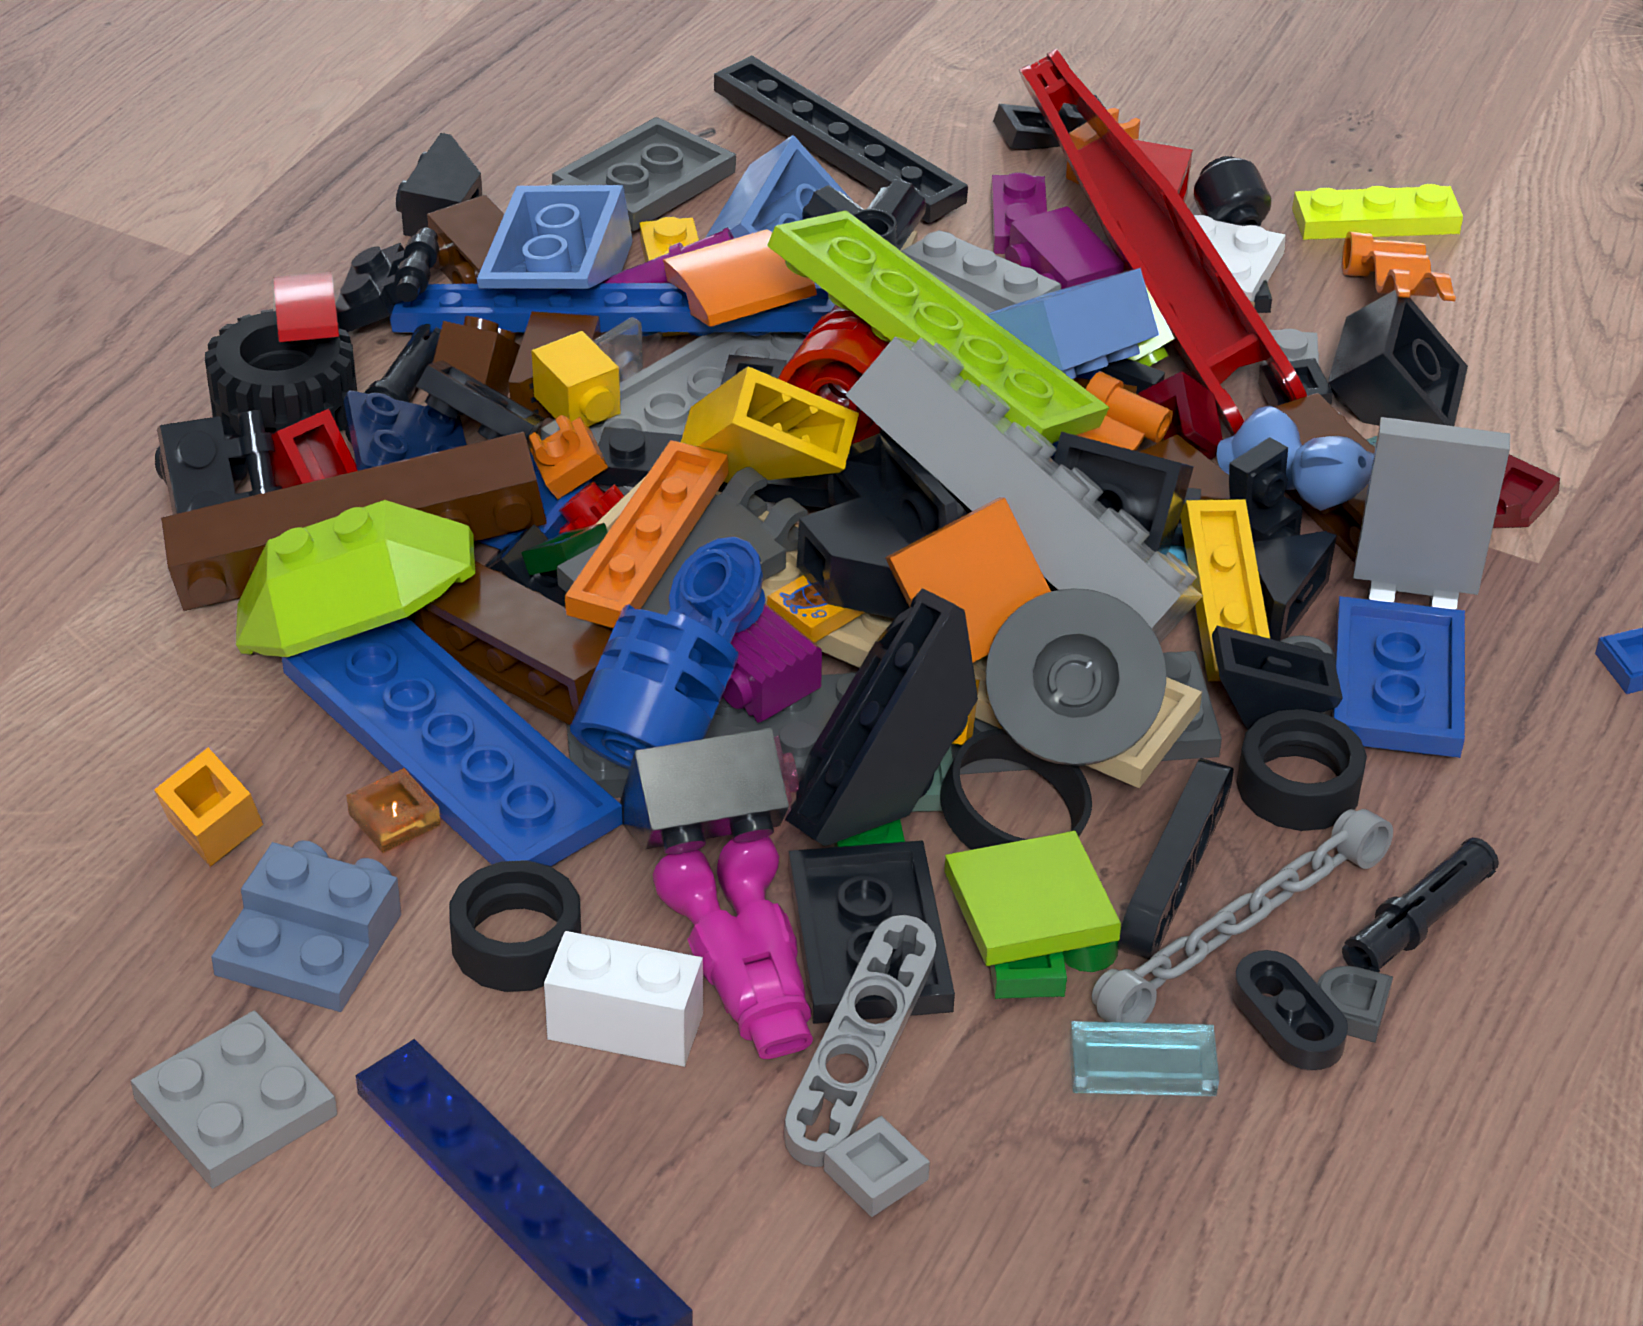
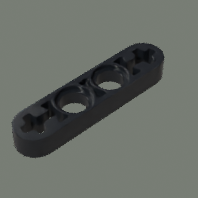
M1204 758L1198 760L1129 903L1120 930L1119 950L1149 960L1159 951L1222 816L1232 785L1233 767Z

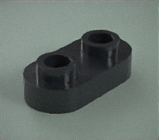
M1271 950L1253 952L1239 962L1233 986L1234 1001L1278 1055L1290 1065L1304 1070H1322L1336 1064L1344 1052L1348 1023L1344 1014L1306 970L1289 955Z

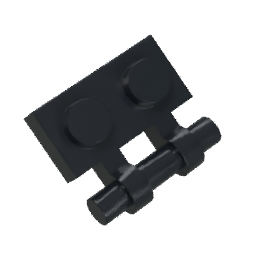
M421 228L415 235L409 238L405 249L401 243L382 250L380 247L375 246L362 251L352 260L350 270L344 285L340 289V295L336 302L337 322L340 329L350 332L389 317L395 304L402 301L412 302L426 290L431 276L430 268L435 265L440 249L437 242L438 236L434 230Z
M261 410L239 413L238 419L242 437L225 440L221 416L158 426L157 434L173 515L282 489V486H276L270 458V453L275 452L272 433L265 432ZM246 458L252 491L235 494L229 460Z

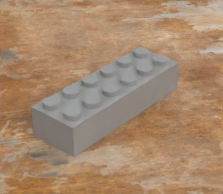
M895 336L848 391L846 396L971 511L999 497H1005L1043 576L1058 590L1071 588L1089 589L1118 598L1145 619L1160 644L1203 596L1191 585L1197 578L1195 573L1172 553L1168 552L1166 555H1163L1159 551L1154 552L1147 546L1144 541L1150 534L1137 520L1122 509L1117 513L1111 508H1105L1097 500L1103 493L1101 488L1079 469L1074 467L1072 470H1069L1061 464L1059 466L1050 457L1056 452V448L1031 426L1028 425L1024 429L1016 422L1011 423L1005 417L1010 407L984 384L978 387L971 381H965L960 377L959 373L965 367L947 349L938 343L932 346L921 337L914 343Z

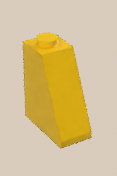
M747 366L691 406L681 443L727 454L729 474L724 480L726 483H729L735 473L746 467H752L767 480L840 473L845 469L859 413Z

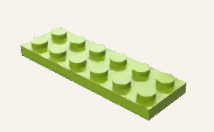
M848 211L785 223L774 227L767 247L785 260L786 266L792 272L811 279L828 292L829 299L835 305L853 311L872 326V332L877 337L888 343L895 336L914 343L921 337L932 346L935 343L943 346L964 365L965 368L959 373L960 377L965 381H971L978 387L984 384L1008 404L1010 410L1005 414V417L1011 423L1016 422L1024 429L1028 425L1031 426L1050 443L1059 441L1061 432L1078 435L1101 426L1110 408Z

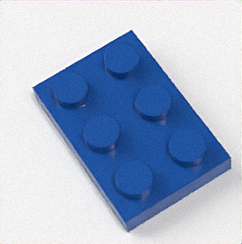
M1339 596L1336 613L1334 653L1335 666L1343 699L1337 708L1332 709V717L1345 723L1361 739L1363 747L1461 758L1465 741V610Z

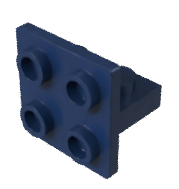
M350 390L344 399V407L358 471L467 445L459 415L457 419H453L429 405L423 406L395 400L381 393L366 394Z

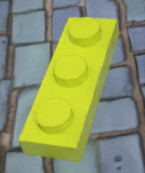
M1436 184L1403 188L1372 186L1367 189L1336 190L1333 188H1319L1315 191H1295L1292 207L1303 240L1345 238L1348 232L1369 233L1373 237L1460 234L1463 214L1451 186H1439Z

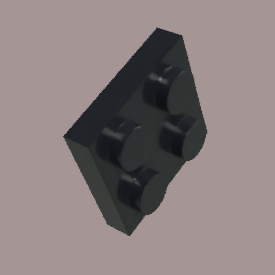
M444 360L427 365L416 385L418 388L429 393L425 403L440 413L453 419H457L458 415L464 416L466 414L480 422L481 426L477 432L488 440L524 432L526 441L529 443V435L534 432L538 433L545 420L544 417Z

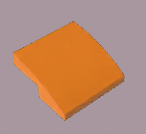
M768 229L663 259L667 281L686 292L691 315L710 327L817 295L815 284L811 279L792 272L786 266L785 260L767 247L772 234Z

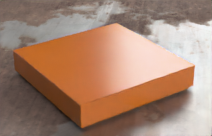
M999 497L885 557L909 607L912 599L923 588L965 610L973 662L989 654L996 634L1011 614L1035 597L1051 592L1005 497Z

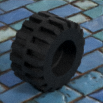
M269 309L262 310L260 314H247L237 318V323L226 324L219 330V336L211 338L208 343V351L205 352V366L212 416H221V420L232 426L236 433L241 435L238 414L252 410L262 411L266 433L274 434L326 409L330 410L339 430H345L348 422L344 399L348 391H357L353 344H351L347 331L340 329L339 323V337L279 342L276 311Z

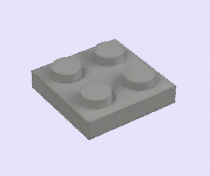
M255 1010L130 1080L136 1102L212 1189L337 1116L335 1096Z

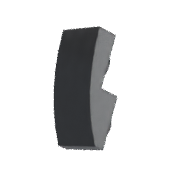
M1270 437L1229 463L1230 500L1246 499L1253 542L1301 535L1303 507L1284 497L1288 483L1286 476L1288 447Z

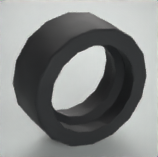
M1304 709L1277 711L1258 719L1245 733L1236 783L1242 801L1258 817L1278 827L1298 831L1326 829L1333 826L1345 811L1355 810L1358 806L1367 755L1361 739L1345 723L1325 713ZM1298 756L1313 759L1329 767L1338 777L1326 782L1302 783L1288 780L1276 774L1265 763L1279 757Z
M501 861L478 869L459 884L449 902L452 955L462 973L483 987L503 992L532 991L543 987L564 932L569 931L581 934L580 895L569 878L551 866L532 861ZM513 909H528L544 913L557 922L543 936L526 942L505 943L489 939L475 930L489 916Z

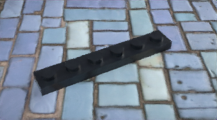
M751 55L714 73V91L786 136L791 137L794 135L804 147L879 192L881 188L890 186L894 179L912 183L918 194L925 197L926 209L922 219L926 222L931 223L967 203L968 185L756 57Z

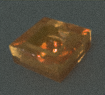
M405 768L346 795L348 814L382 853L440 826L439 806Z

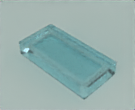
M1071 1021L1070 1052L1073 1093L1217 1096L1219 1071L1214 1025Z

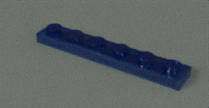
M415 1039L355 1075L358 1095L588 1326H693V1310Z

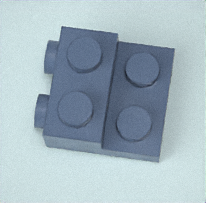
M298 841L293 847L272 842L241 888L243 910L211 956L214 975L342 1012L401 916L398 878L392 876L382 863L374 859L361 858L352 865L329 858L320 846L310 841Z

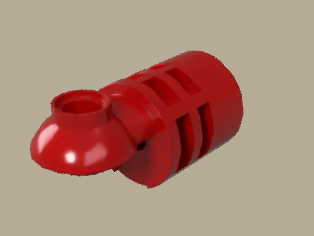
M835 305L830 313L821 317L788 361L778 379L858 412L859 416L852 445L876 435L882 430L846 394L889 343L877 337L872 332V326L853 311Z

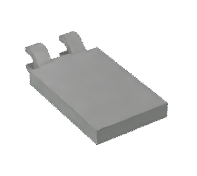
M1381 417L1353 578L1370 580L1367 599L1394 602L1395 592L1399 591L1429 595L1430 607L1457 609L1459 592L1478 595L1510 451L1509 433Z

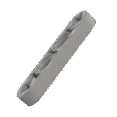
M908 915L892 916L883 921L875 930L788 1107L784 1125L785 1146L791 1156L803 1165L812 1167L824 1166L825 1151L855 1133L927 982L934 962L936 940L928 924L917 917ZM903 941L910 942L915 945L914 954H908L905 957L899 970L898 980L887 974L890 969L892 950L898 949ZM869 995L883 996L892 1003L895 1008V1014L884 1023L874 1024L860 1018L856 1012L855 1005L860 999ZM839 1054L855 1055L866 1065L867 1073L861 1080L855 1083L846 1084L838 1082L830 1076L826 1069V1064L829 1060ZM825 1098L835 1104L830 1115L829 1133H822L817 1142L809 1140L805 1137L806 1125L812 1126L816 1122L823 1107V1099Z

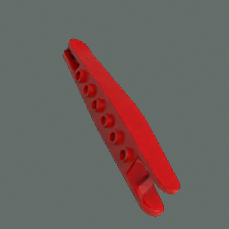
M1054 49L1038 62L1019 69L1029 94L1054 133L1115 254L1125 263V272L1141 268L1145 285L1175 338L1171 343L1195 380L1214 393L1218 415L1232 436L1235 435L1244 420L1231 396L1220 384L1239 367L1265 360L1290 401L1306 397L1307 393L1293 366L1176 189L1071 70L1061 53ZM1063 103L1073 104L1100 138L1077 150L1058 114Z

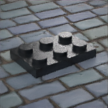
M923 840L789 851L788 871L813 1024L831 1022L875 930L883 921L892 916L899 915L917 917L928 924L936 940L931 973L910 1016L954 1012L955 992ZM903 941L898 949L892 950L888 975L898 980L901 965L908 954H914L915 945ZM869 995L860 999L855 1005L856 1012L863 1020L890 1018L895 1014L894 1006L883 996Z

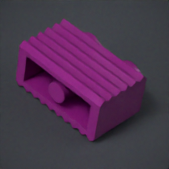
M767 604L764 605L763 612L754 624L739 633H735L731 644L738 651L739 658L723 697L732 707L736 709L745 708L749 716L754 715L757 723L766 720L821 688L822 649Z

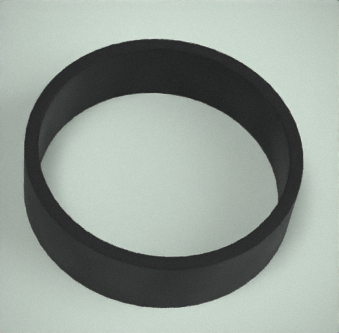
M992 729L978 733L960 747L942 781L940 803L949 827L970 850L1027 840L996 828L986 821L968 801L961 785L960 769L971 762L982 759L1010 760L1025 765L1045 777L1059 791L1067 804L1071 817V831H1076L1078 837L1081 835L1091 815L1092 796L1088 782L1078 766L1056 764L1034 756L1015 743L1004 729Z

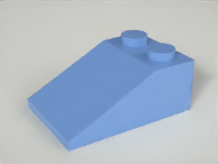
M623 185L516 186L477 277L478 287L589 289L622 272L633 242Z

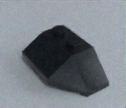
M885 431L852 444L845 469L840 473L828 474V502L832 507L867 496L885 517H890L894 521L899 533L909 545L968 514L958 503L956 496Z
M922 588L912 599L910 608L900 613L879 636L808 754L797 785L796 801L789 807L785 818L787 822L815 841L827 846L911 814L918 800L931 787L934 773L951 744L964 731L968 722V715L978 700L964 609Z

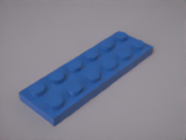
M407 617L290 657H282L284 674L491 865L501 861L527 860L553 866L623 824L622 805Z

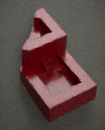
M1509 454L1493 528L1529 527L1559 494L1560 478Z

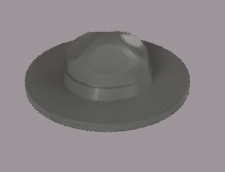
M1061 589L1045 593L1026 602L1003 623L989 651L986 666V687L991 708L999 724L1007 735L1024 750L1043 760L1056 764L1091 765L1107 761L1126 752L1143 738L1151 728L1160 711L1165 695L1166 665L1162 648L1152 628L1128 604L1111 595L1095 590Z

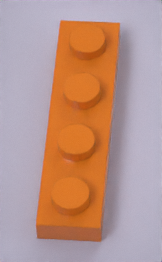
M670 440L566 593V615L614 628L625 605L630 604L634 609H641L728 476V455Z

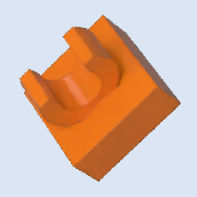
M560 415L555 419L560 430L543 441L536 432L529 435V441L532 446L530 451L546 486L557 499H560L608 468L592 431L581 417L571 422L566 416Z

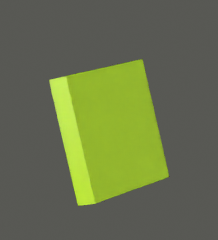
M1076 831L945 855V875L986 966L1120 940L1121 922Z

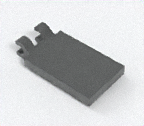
M655 117L552 173V184L546 186L623 185L630 227L633 232L640 228V222L656 219L735 173L736 154Z
M752 467L739 470L730 479L723 492L719 495L715 494L641 610L667 615L670 610L669 594L673 579L682 564L699 547L718 538L737 537L750 542L760 556L763 581L786 568V552L797 550L799 528L794 524L799 521V517L807 515V510L792 498H786L773 506L763 522L758 517L767 510V503L755 495L754 492L765 487L767 479ZM600 543L557 566L558 586L566 593Z

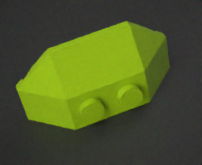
M387 500L363 508H350L331 519L304 528L297 527L287 530L280 536L267 541L237 604L236 646L241 654L257 652L266 656L290 657L406 618L440 597L454 582L462 583L475 575L473 533L468 525Z

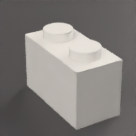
M565 931L544 982L547 1039L685 1067L703 1016V957Z

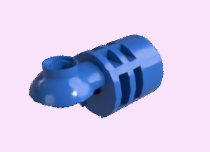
M737 537L718 538L699 547L684 561L673 579L669 594L670 610L667 615L648 610L634 609L630 604L622 608L570 726L572 735L581 744L599 756L621 767L630 769L635 750L705 739L738 662L739 654L731 644L735 633L749 628L758 620L763 612L766 601L765 593L762 589L763 570L761 559L750 542Z

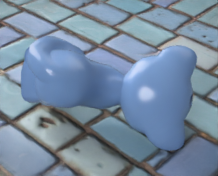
M1272 406L1260 407L1253 411L1235 435L1221 440L1217 446L1219 467L1228 475L1230 462L1269 437L1287 446L1286 476L1288 483L1286 490L1296 489L1305 502L1320 511L1343 504L1361 492L1369 483L1374 454L1366 451L1359 443L1342 436L1313 438L1302 445L1295 422L1285 413Z

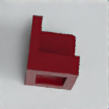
M1181 371L1137 394L1173 411L1172 421L1164 436V440L1178 434L1209 460L1217 457V446L1223 438L1214 393Z

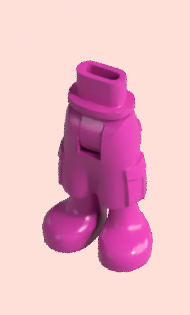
M768 836L751 842H734L732 838L720 853L717 863L718 881L725 898L732 905L737 917L720 909L714 874L706 856L701 851L695 850L682 854H668L659 861L652 874L657 895L669 908L686 916L694 924L692 932L687 939L694 956L703 957V976L711 985L715 986L726 1012L738 1023L740 1036L745 1040L754 1042L759 1057L762 1059L781 1057L809 1047L813 1041L807 1025L811 1018V1009L805 999V988L796 960L798 954L797 938L793 933L787 914L784 913L779 904H773L769 900H765L766 890L775 877L780 857L771 838Z

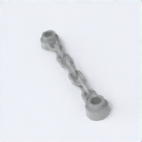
M1350 809L1345 811L1334 824L1331 838L1322 843L1316 851L1304 853L1283 867L1275 876L1261 884L1254 893L1244 894L1219 910L1214 917L1197 927L1190 936L1176 939L1155 953L1150 960L1134 971L1130 969L1120 971L1111 969L1105 972L1098 979L1092 991V1002L1097 1006L1098 1015L1122 1032L1136 1030L1152 1013L1157 998L1156 989L1162 986L1167 979L1181 976L1203 961L1209 953L1224 944L1232 935H1238L1247 931L1266 918L1272 910L1286 902L1295 892H1301L1310 888L1329 875L1335 867L1344 861L1349 860L1363 869L1371 868L1380 862L1392 842V824L1367 809L1358 811ZM1337 846L1338 854L1334 857L1327 854V852ZM1312 861L1314 873L1299 881V875L1296 871ZM1278 885L1284 889L1272 899L1265 896L1266 893ZM1249 904L1252 915L1236 924V917L1233 913ZM1215 928L1221 932L1207 943L1201 939ZM1185 947L1188 958L1171 968V960L1168 957ZM1150 972L1156 976L1151 981L1143 978Z

